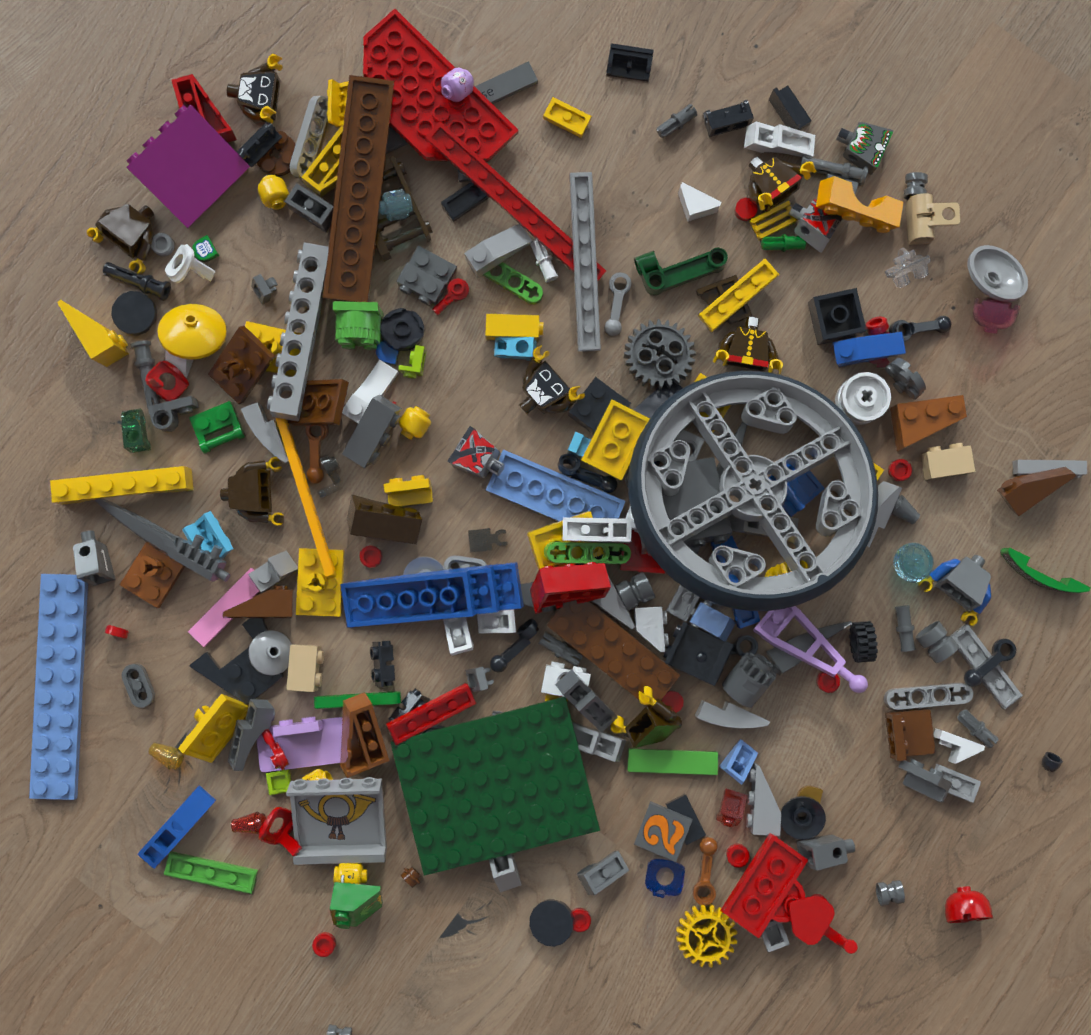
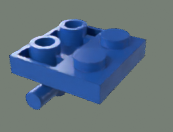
M786 464L788 469L795 470L792 465ZM809 470L787 483L786 500L782 507L787 515L792 517L825 488ZM773 475L768 477L772 481H777Z

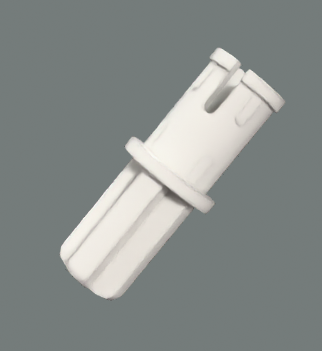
M537 239L533 240L531 247L537 259L536 265L540 267L545 282L556 280L558 275L551 261L552 256L548 254L546 247Z

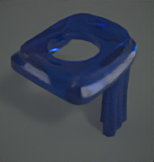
M651 860L647 865L646 888L652 892L653 896L664 898L665 895H680L683 889L685 867L680 863L670 860ZM662 868H669L674 874L673 881L668 885H662L657 881V872Z

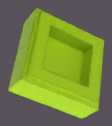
M289 769L266 773L270 796L287 792L291 781Z

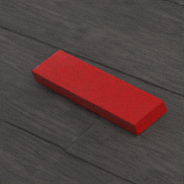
M464 683L386 723V726L395 745H398L408 738L470 708L476 702L469 685Z

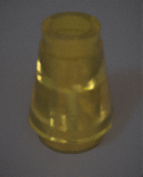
M156 742L151 745L148 751L149 755L169 770L178 769L184 760V754L178 748Z

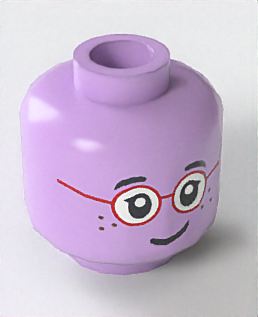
M454 68L441 79V92L443 96L453 102L463 100L473 91L474 80L469 71L462 68Z

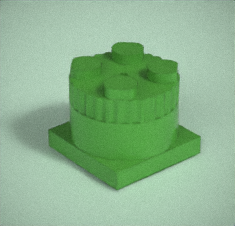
M334 301L333 311L336 314L335 341L342 345L343 349H355V346H364V349L367 350L377 349V344H380L381 321L384 318V313L377 302Z

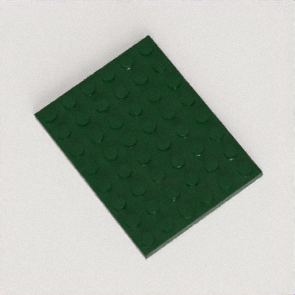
M565 696L417 734L398 745H395L394 741L390 742L424 876L600 831Z

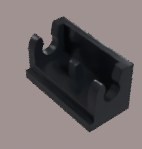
M611 43L606 75L649 82L654 50Z
M743 100L740 104L711 112L707 110L703 113L709 137L745 128L752 124L754 119L748 100Z

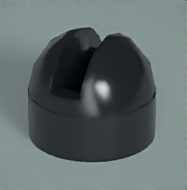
M1046 752L1041 761L1042 767L1051 772L1059 769L1063 762L1058 755L1052 752Z

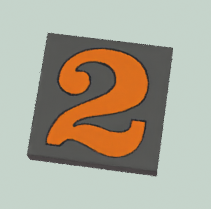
M650 801L634 845L676 862L693 819Z

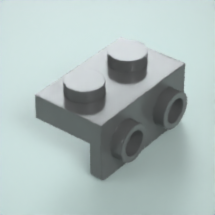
M911 759L910 762L906 760L900 761L898 767L907 771L903 785L938 802H944L952 785V782L943 778L944 773L933 768L927 771L923 769L924 764L914 759Z

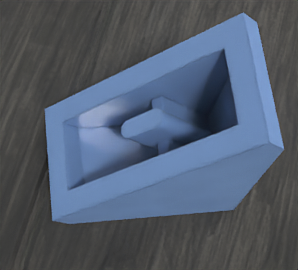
M700 602L690 620L691 623L723 641L727 640L736 624L730 617Z
M740 739L719 766L742 785L758 752Z

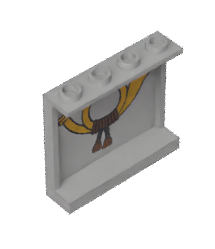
M367 777L364 779L343 778L341 780H328L323 778L309 781L304 779L290 781L286 795L290 796L294 839L302 847L297 855L293 856L294 865L385 862L387 841L382 779Z

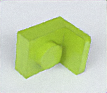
M415 345V351H411L409 364H412V367L399 365L398 370L403 373L404 377L416 379V376H423L427 353L425 347Z

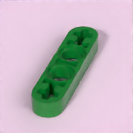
M401 691L366 693L372 705L401 703ZM361 693L315 696L314 708L343 707V700Z

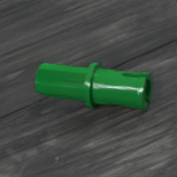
M782 234L781 237H763L761 248L763 250H781L782 252L786 250H805L806 241L800 236H786V234Z

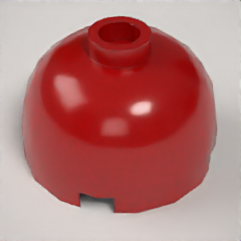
M970 886L958 887L957 892L951 894L946 900L945 917L948 923H966L974 920L993 919L989 900L984 894L978 891H971Z

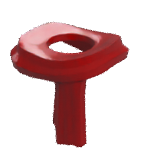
M164 360L158 362L145 378L147 385L166 402L176 400L189 386V382L183 373L172 363ZM170 373L174 376L176 383L173 389L165 390L161 388L164 386V383L159 379L161 374Z
M282 807L274 808L262 824L258 839L271 845L282 844L292 856H296L302 849L298 844L299 842L289 835L293 830L292 811ZM282 818V827L276 832H270L269 830L274 820Z

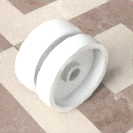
M870 372L858 373L849 378L837 390L835 404L855 425L868 424L879 418L889 408L891 401L890 388L886 381L877 374Z

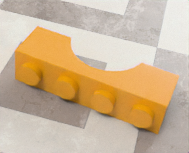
M833 176L820 181L816 207L823 209L827 214H837L842 216L844 220H854L859 222L861 226L876 228L877 232L888 233L890 230L900 227L903 202L889 196H884L872 200L867 207L856 198L852 182Z

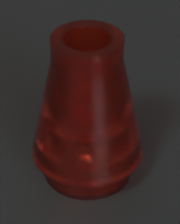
M257 811L238 819H233L231 821L232 832L259 834V830L266 820V815Z

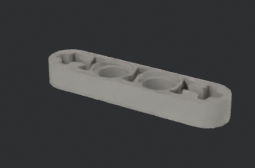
M313 96L308 103L290 162V172L294 177L302 178L315 161L328 119V98L325 96ZM312 121H314L316 124V130L314 133L311 130ZM306 141L309 143L310 146L308 153L305 151L304 148Z
M964 683L894 688L885 693L884 702L889 708L896 710L965 704L972 700L973 690ZM961 688L966 690V694L962 698L956 695L951 696L950 691L959 692ZM937 689H942L945 697L942 701L938 702L934 698V692ZM915 691H920L923 699L920 703L916 704L912 701V694ZM895 693L896 696L906 697L908 704L906 705L905 700H898L895 705L894 702H890V698L894 697Z

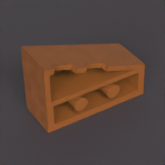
M959 395L901 403L891 407L890 412L896 450L903 449L966 418L964 396Z
M365 692L343 700L340 766L346 778H349L390 761L372 703Z

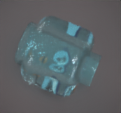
M403 190L385 192L382 195L380 213L385 215L389 221L407 218L409 213L413 211L411 197Z

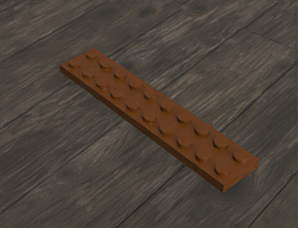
M349 75L324 283V299L344 302H369L395 86L394 81Z

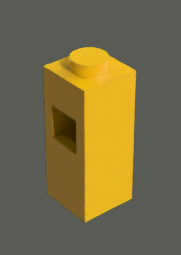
M486 314V340H495L497 337H534L539 342V335L543 336L544 322H539V315Z

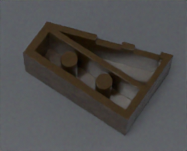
M351 495L347 523L350 535L417 545L422 518L420 512L413 508H402Z

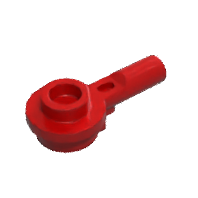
M457 278L450 281L447 287L448 294L432 309L435 314L439 315L453 300L459 301L467 297L469 286L465 280Z
M265 729L261 735L274 753L270 758L275 768L280 767L283 771L285 770L284 767L289 765V762L278 742H275L270 730Z

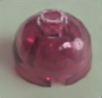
M975 298L973 317L978 325L984 327L985 332L997 334L998 330L1007 329L1015 323L1021 305L1017 304L1012 308L1011 302L994 299L980 302L981 298Z

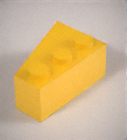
M343 126L338 129L302 176L303 184L320 197L336 188Z

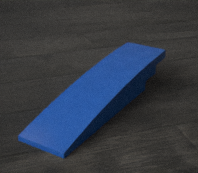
M517 562L424 572L340 584L347 628L472 617L476 614L496 613L500 610L524 607Z

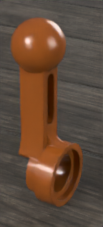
M312 425L306 426V435L310 442V468L306 476L311 483H320L324 478V471L321 468V440L325 439L329 433L328 425H319L322 429L320 436L312 434Z
M706 837L700 842V850L703 853L701 871L697 884L693 888V897L700 905H709L716 897L715 888L710 883L713 854L716 853L718 845L711 837ZM701 887H707L710 889V893L706 897H701L698 895V890Z

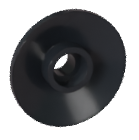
M806 796L792 798L781 809V826L793 838L802 840L813 838L825 826V811L822 805L813 798ZM801 812L806 813L804 817L798 816Z

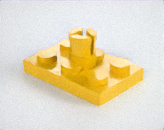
M246 321L245 327L276 356L266 371L277 374L279 367H276V358L278 353H282L283 346L280 345L282 332L286 333V330ZM295 348L289 354L297 356L301 350ZM293 369L288 370L285 376L293 377L297 371Z
M611 400L581 460L622 480L630 465L636 442L650 418Z
M587 511V512H584V513H582V514H579V515H576V516H573V517H570V518H593V517H592L591 511ZM563 520L527 533L538 570L545 566L563 567L567 564H577L555 563L548 561L544 556V548L550 542H582L562 541ZM556 546L554 550H550V554L554 555V558L557 554L566 555V550H557ZM575 546L572 549V557L574 559L581 557L582 549L579 546ZM596 547L593 550L594 557L604 554L601 547Z
M299 548L296 615L342 616L340 584L343 583L345 550L329 549L337 575L334 578L328 579L325 576L317 549Z
M221 694L211 707H201L205 714L200 709L195 712L194 719L199 723L178 749L185 755L212 763L233 737L236 721L246 719L249 705Z

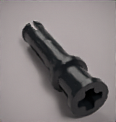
M107 262L103 267V275L140 288V291L144 294L150 293L158 296L159 300L162 301L166 300L170 294V282H161L154 279L152 275L143 276L110 262Z

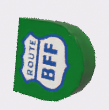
M208 235L197 240L192 246L194 256L201 262H208L220 256Z

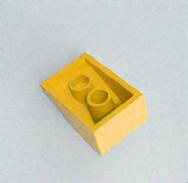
M59 300L57 302L92 360L108 367L129 354L126 349L128 344L121 334L117 335L114 330L107 329L64 301Z

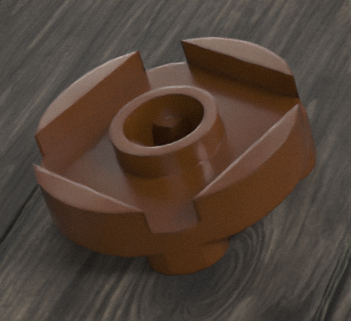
M278 131L282 138L257 162V165L263 172L277 177L290 173V162L296 146L293 139L283 131ZM273 150L282 151L278 159L271 156Z

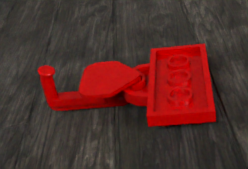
M769 833L720 911L757 938L761 937L771 919L777 922L791 921L793 934L808 945L817 944L824 935L845 949L847 953H855L858 949L857 943L852 939L845 938L829 926L835 915L833 906L818 895L805 898L803 887L796 879L807 864L808 859L775 835Z

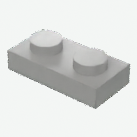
M936 764L935 769L944 773V779L952 782L948 793L974 803L981 781Z

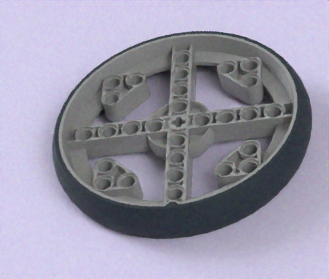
M734 371L709 376L686 386L665 401L649 419L636 442L630 462L628 488L631 513L645 547L658 565L674 581L697 596L721 606L747 611H772L797 606L819 597L842 581L862 557L875 527L879 495L877 476L872 457L863 437L848 416L829 398L812 387L786 376L761 371ZM768 400L774 401L776 405L770 404ZM735 404H746L741 414L742 421L745 424L779 434H785L790 431L798 418L812 428L820 437L776 462L759 455H747L717 408ZM749 410L756 411L758 415L751 414ZM700 412H705L709 417H702ZM780 418H785L788 423L782 422ZM693 422L724 468L719 483L720 493L678 517L669 520L663 503L662 493L667 496H673L678 493L684 480L690 454V447L685 441L674 440L689 423ZM712 430H717L721 435H714ZM824 444L830 445L831 449H827ZM724 448L730 449L733 454H727ZM673 451H680L683 456L678 457ZM805 454L811 455L813 460L808 459ZM834 457L841 472L843 482L832 481L823 491L816 521V530L825 537L835 535L826 549L816 557L782 506L786 500L788 482ZM660 461L664 464V467H658L654 462ZM786 464L792 465L795 470L788 469ZM736 467H742L745 473L739 472ZM767 475H773L777 481L770 480ZM670 479L675 481L676 486L668 485L666 480ZM830 491H835L839 497H834ZM729 496H736L739 502L731 501ZM761 504H767L770 507V511L764 510ZM710 507H717L720 513L712 512ZM843 509L849 510L852 516H847ZM730 515H734L744 521H759L792 572L778 576L759 577L766 567L765 560L760 555L727 546H719L714 549L708 563L696 555L684 541ZM691 517L699 518L701 524L693 523ZM825 520H829L833 527L827 526ZM774 523H780L783 530L777 529ZM671 528L680 529L682 534L675 535ZM787 541L792 542L796 549L789 548ZM716 555L723 556L726 563L718 562ZM799 561H805L808 564V569L803 568ZM748 564H755L758 571L750 570ZM728 575H735L739 582H731Z

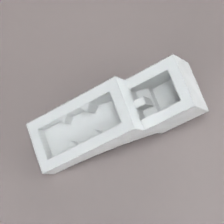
M754 122L746 127L744 144L746 149L760 153L774 152L803 157V155L813 157L815 135L780 124L773 127L760 122Z
M379 360L366 380L351 395L343 408L342 414L358 424L371 399L377 395L384 397L399 372Z

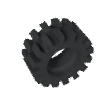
M871 621L852 622L849 628V643L854 662L876 661L878 642H876L877 635L875 634L873 623Z

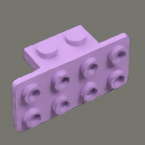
M315 716L301 718L302 722L293 723V719L279 721V725L270 726V732L275 742H278L289 762V765L284 767L285 770L340 763L342 717L315 720ZM260 735L257 739L260 770L262 772L281 770L280 767L275 768L270 758L274 753L270 745H267L262 735Z

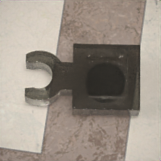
M490 528L468 530L470 553L493 550L492 544H497L501 547L508 545L507 542H500L498 540V536L506 534V530H498L495 534H491Z

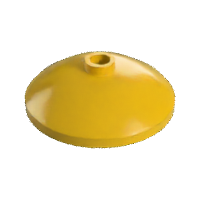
M186 304L171 309L162 317L158 325V337L163 348L170 354L183 359H201L214 354L225 342L227 333L226 325L221 315L212 308L199 304Z

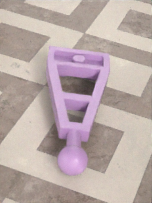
M796 606L768 611L754 628V632L774 647L832 677L838 673L849 682L853 692L862 693L867 689V679L862 675H854L843 667L846 661ZM793 617L815 639V642L806 653L777 638ZM820 646L836 663L833 667L813 657V654Z

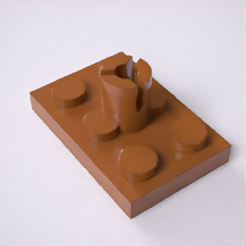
M146 542L121 581L120 586L154 607L160 608L185 566Z

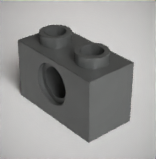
M296 183L284 202L291 211L327 232L332 224L334 206Z

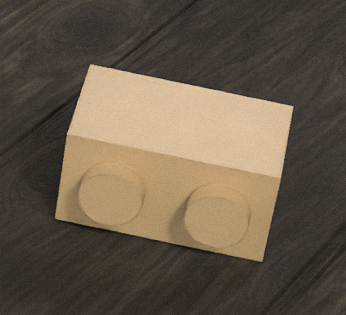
M963 443L949 445V449L941 450V446L927 448L926 453L921 454L925 480L976 472L971 445L963 446Z
M290 645L287 690L315 692L318 690V687H321L322 673H319V667L324 661V651H321V646Z

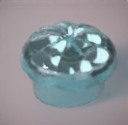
M907 543L901 546L895 553L893 565L899 577L914 583L920 582L930 575L934 561L931 552L924 545Z

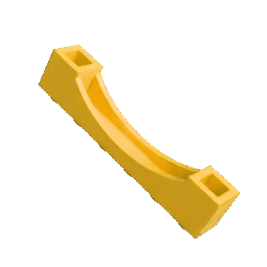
M186 466L50 480L52 503L61 505L119 496L194 490L192 469Z

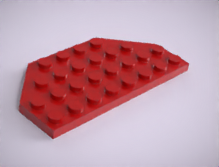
M393 9L363 36V77L394 81L390 126L424 160L449 161L425 140V137L439 121L448 127L485 162L491 160L518 134L519 130L474 85L473 91L460 102H453L443 96L441 92V79L455 67L396 9Z

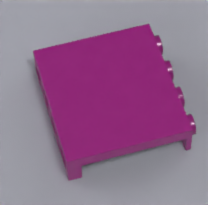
M183 105L174 114L177 118L172 123L166 121L158 129L161 134L156 139L151 136L142 145L145 150L140 154L135 152L126 160L129 163L126 168L188 228L250 166L192 105L188 108Z

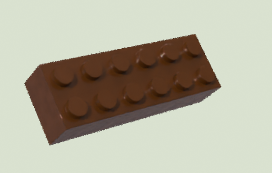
M576 600L563 603V608H559L546 624L638 700L639 691L644 694V687L648 686L652 688L653 698H658L661 701L680 677L675 670L589 601L577 604Z

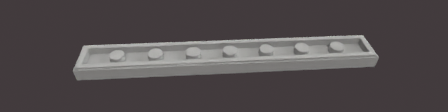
M576 172L569 174L578 352L601 351L592 172Z

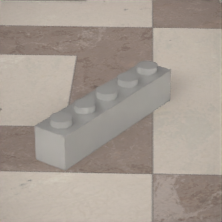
M1015 460L1013 461V475L1022 476L1067 467L1075 473L1076 477L1074 478H1082V475H1087V461Z

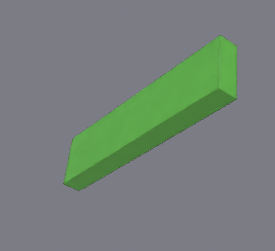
M628 748L627 771L718 775V752Z
M173 851L168 854L164 872L166 876L249 894L254 892L258 874L256 869Z

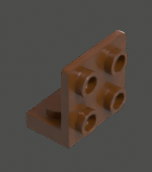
M930 709L885 713L890 758L896 761L907 760V756L935 754Z

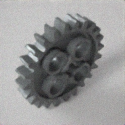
M660 319L657 320L656 325L649 320L648 327L640 324V331L634 329V336H628L629 343L625 344V350L627 351L624 352V358L628 359L625 362V366H632L629 369V374L636 373L635 381L642 378V386L649 382L650 389H653L655 384H658L659 390H662L663 384H666L671 389L672 382L678 386L680 383L679 378L686 380V373H691L692 367L689 365H694L695 359L692 357H695L696 351L691 350L694 347V342L688 343L691 335L683 336L685 328L677 330L678 323L671 327L669 326V320L664 325L661 324ZM656 337L661 342L653 343L650 341V338ZM675 347L679 349L680 352L676 354L672 353L669 350V348ZM646 355L650 358V361L644 362L639 357ZM665 365L670 371L663 372L659 369V366Z

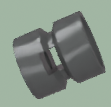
M644 572L633 576L631 582L625 580L615 585L616 591L627 611L638 607L640 601L646 603L655 598V594Z
M940 621L933 622L916 635V639L921 646L929 648L927 652L935 663L947 659L959 648V645L952 637L946 636L947 630Z

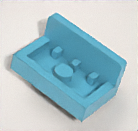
M211 511L204 513L195 523L183 528L185 536L192 542L195 535L204 537L201 544L202 550L211 552L214 545L223 548L219 560H222L234 549Z

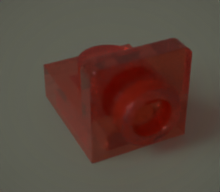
M726 788L723 791L719 813L716 815V820L721 821V824L727 827L738 826L743 819L747 795Z

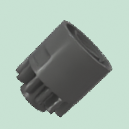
M746 652L724 679L722 686L735 701L743 706L752 708L776 679L777 675L772 669V663L760 654L754 655L753 653L749 654Z

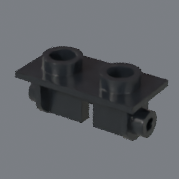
M266 122L236 152L252 168L282 136L270 122Z
M382 641V646L381 642H372V647H370V658L374 661V669L371 671L372 681L377 687H384L383 682L385 686L394 685L393 681H395L394 665H386V661L394 660L393 645H391V641Z
M416 688L413 691L410 690L401 702L407 708L403 710L398 706L388 719L392 721L429 702L430 698L421 695L422 693Z

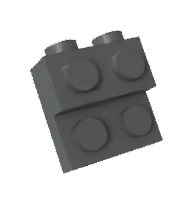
M418 246L410 262L406 263L396 282L402 292L408 295L413 293L419 296L418 300L430 306L431 303L437 305L456 272L457 266Z

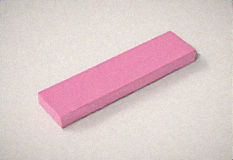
M250 568L188 631L203 647H206L234 619L223 618L224 611L255 597L260 592L248 575L254 571L253 568Z

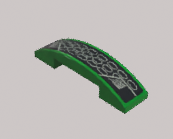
M1010 547L1002 548L1000 551L1006 562L1019 575L1040 587L1065 593L1089 592L1091 587L1073 578H1061L1059 582L1027 566L1030 557Z

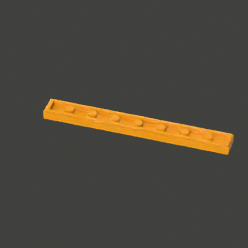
M275 417L325 576L328 579L334 578L337 575L288 420Z

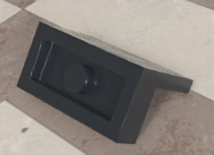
M788 85L781 90H778L777 87L773 89L769 101L785 126L801 130L811 123L812 120Z

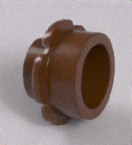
M404 868L405 871L401 874V877L408 885L414 888L417 883H421L419 880L421 875L415 868Z

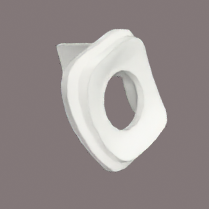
M188 244L180 245L165 268L166 275L175 283L183 281L190 269L203 279L206 278L212 281L215 270L194 258V251Z

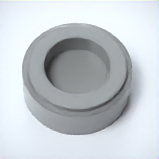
M158 233L153 236L151 248L157 255L168 256L173 252L175 245L169 235Z

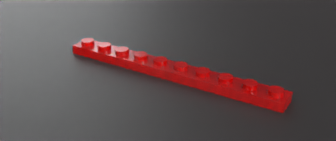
M439 121L425 137V140L574 273L572 239ZM597 263V282L606 272L599 263Z

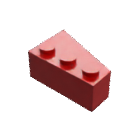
M193 74L171 80L179 109L183 105L186 108L192 105L227 143L237 140L233 130L224 120Z
M605 563L567 564L563 567L545 566L539 569L530 588L535 614L542 612L541 608L553 605L556 606V609L563 608L562 603L574 600L577 601V604L605 598L611 585Z

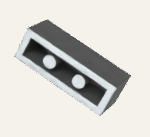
M381 395L373 397L342 454L363 468L370 464L374 465L380 457L378 452L380 447L385 446L391 435L388 434L390 429L394 428L400 421L401 416H399L402 408Z

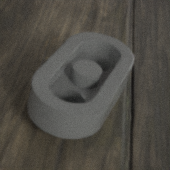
M140 664L126 666L122 671V680L132 704L140 708L151 705L155 699V692L146 669ZM134 671H137L139 674L137 679L133 677ZM142 692H146L147 698L145 700L141 697Z

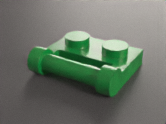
M231 401L189 417L203 454L209 453L212 448L236 438L240 440L246 437ZM233 425V431L207 441L206 436Z

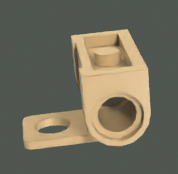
M926 193L910 197L906 202L908 245L930 244L935 239V226L958 225L960 223L959 204L933 203V195ZM949 208L954 212L952 220L944 219L942 216L944 209Z

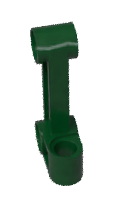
M717 247L709 252L662 269L656 258L655 251H651L634 257V263L647 293L657 296L664 291L710 274L721 272L725 268L728 255L724 249ZM719 257L722 263L715 264L711 258ZM656 279L660 281L661 285L653 287L650 281Z

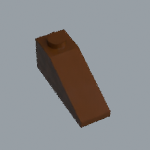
M1067 467L1036 472L1009 479L997 491L1009 508L1016 515L1020 516L1072 480L1076 475Z
M274 586V590H268L224 611L223 618H292L293 590H288V586Z

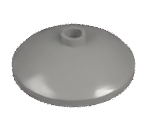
M984 245L976 248L970 254L967 263L970 277L977 288L985 295L998 301L1012 302L1020 299L1026 293L1028 288L1026 272L1018 260L1010 253L995 246Z

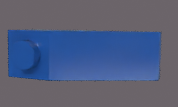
M902 332L857 337L833 342L838 367L906 354Z

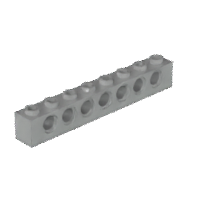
M304 242L303 249L298 251L297 263H300L299 269L295 270L293 275L295 289L290 291L289 294L291 308L290 312L287 311L285 314L284 324L287 325L286 333L282 332L280 345L283 346L282 353H278L276 358V367H279L278 373L273 375L272 388H274L273 396H269L267 409L270 410L272 417L299 421L323 303L329 250L327 246ZM310 266L317 267L314 272L306 271ZM308 286L313 288L309 293L302 291L303 288ZM302 307L309 308L308 312L304 314L299 313L298 310ZM297 328L305 329L304 333L300 335L294 334V330ZM292 349L301 350L297 356L289 354ZM293 369L297 371L293 377L285 376L288 370ZM284 391L292 392L291 397L287 399L282 398L281 394Z

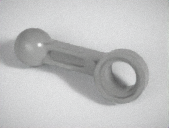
M621 272L615 273L609 280V287L614 293L610 319L604 326L605 332L609 336H616L621 332L622 325L619 318L624 294L631 287L630 277ZM618 277H623L626 280L627 284L623 290H617L614 286V281Z

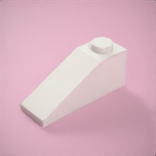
M563 517L562 541L630 543L632 519Z

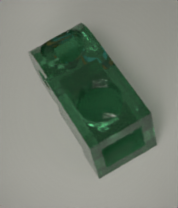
M139 408L122 411L121 427L124 449L130 453L151 450L150 441L147 438L146 419L143 410Z

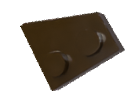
M737 275L699 288L696 290V293L710 305L739 280ZM748 303L726 321L731 325L751 317L752 313Z

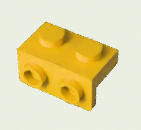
M330 79L328 80L327 118L330 124L340 128L344 124L349 81L338 83Z
M424 475L412 476L410 481H403L402 478L389 479V483L384 484V491L388 495V503L391 505L402 507L433 502L431 480L429 478L425 479Z

